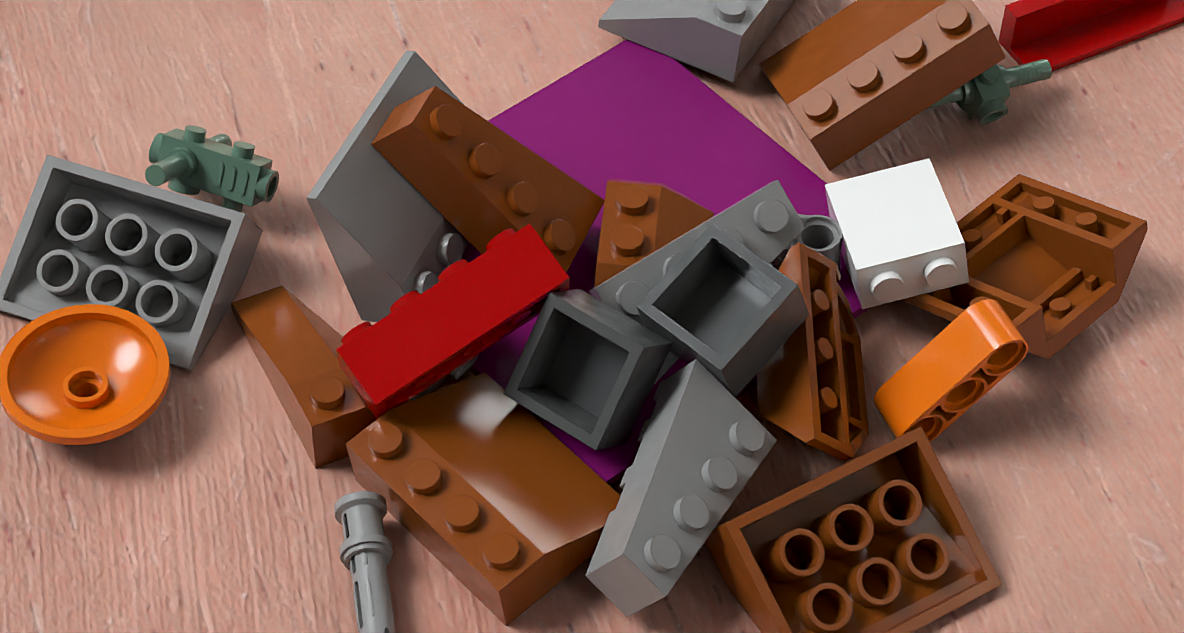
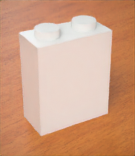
M930 158L825 184L830 218L839 224L842 233L841 253L862 309L969 283L965 242Z

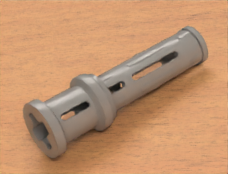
M353 492L337 500L334 505L335 519L342 524L344 542L339 548L340 560L350 570L357 629L359 633H395L392 600L387 577V565L393 556L392 542L388 537H385L383 518L387 513L386 499L376 492Z

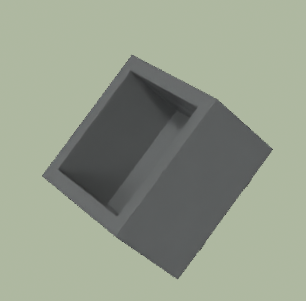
M713 223L636 306L646 328L673 343L670 348L672 353L687 364L697 359L734 397L743 390L809 316L798 284Z
M581 289L549 292L503 394L594 450L626 444L673 343Z

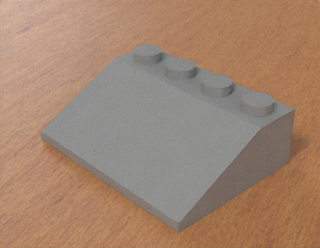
M615 0L599 19L598 28L734 82L795 0Z
M405 51L307 196L312 212L358 314L363 321L378 322L391 313L389 311L390 307L403 295L414 290H418L421 294L439 282L438 276L451 264L461 260L464 251L470 243L371 145L394 107L434 86H437L462 103L416 51Z
M47 155L0 276V311L33 321L51 311L74 305L100 304L118 307L140 316L156 329L166 345L170 365L192 371L244 283L263 230L245 213Z

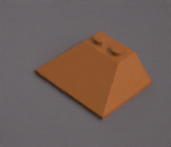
M1018 174L956 222L965 242L969 283L905 298L902 301L953 321L964 310L981 300H997L1027 342L1028 352L1050 359L1119 301L1147 233V221Z

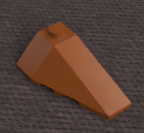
M283 286L232 302V311L315 469L349 457L346 443L377 419L339 366L336 348L343 345L341 343L343 337Z

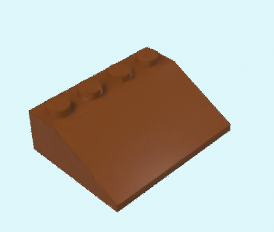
M857 0L759 65L830 171L1006 57L990 23L972 0Z
M484 372L391 408L347 442L346 447L356 481L367 491L382 495L386 499L387 511L505 626H508L594 554L608 515L616 509L621 495L522 405L504 395L505 390Z
M921 426L716 527L705 541L729 590L761 633H912L1002 585Z

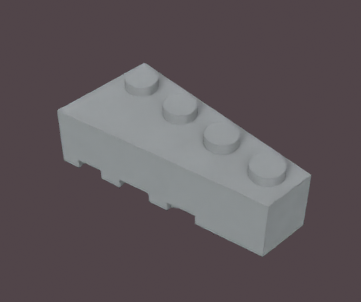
M697 359L659 383L653 398L656 401L651 418L644 422L637 440L641 444L633 465L626 469L619 487L623 491L617 507L608 515L585 575L626 617L667 596L777 441Z

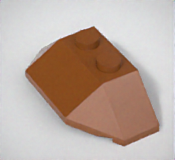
M610 178L606 185L595 287L712 218L714 212L664 183Z
M798 242L791 246L778 271L798 284L809 316L756 374L759 414L803 442L845 462L855 456L856 450L862 446L869 436L861 339L849 301L837 283L841 279L837 263Z

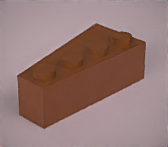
M437 86L394 107L371 143L481 254L487 251L485 247L488 242L502 231L513 228L517 232L530 223L565 272H567L605 201Z

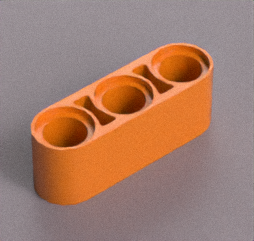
M981 300L964 310L888 379L876 392L874 404L896 438L921 426L930 443L1020 364L1028 352V344L997 300Z

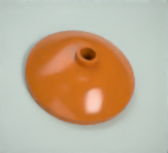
M74 305L46 313L21 328L10 339L0 355V403L5 413L24 432L38 439L56 444L87 445L100 443L133 430L157 409L166 394L170 380L168 351L156 329L140 316L108 305Z

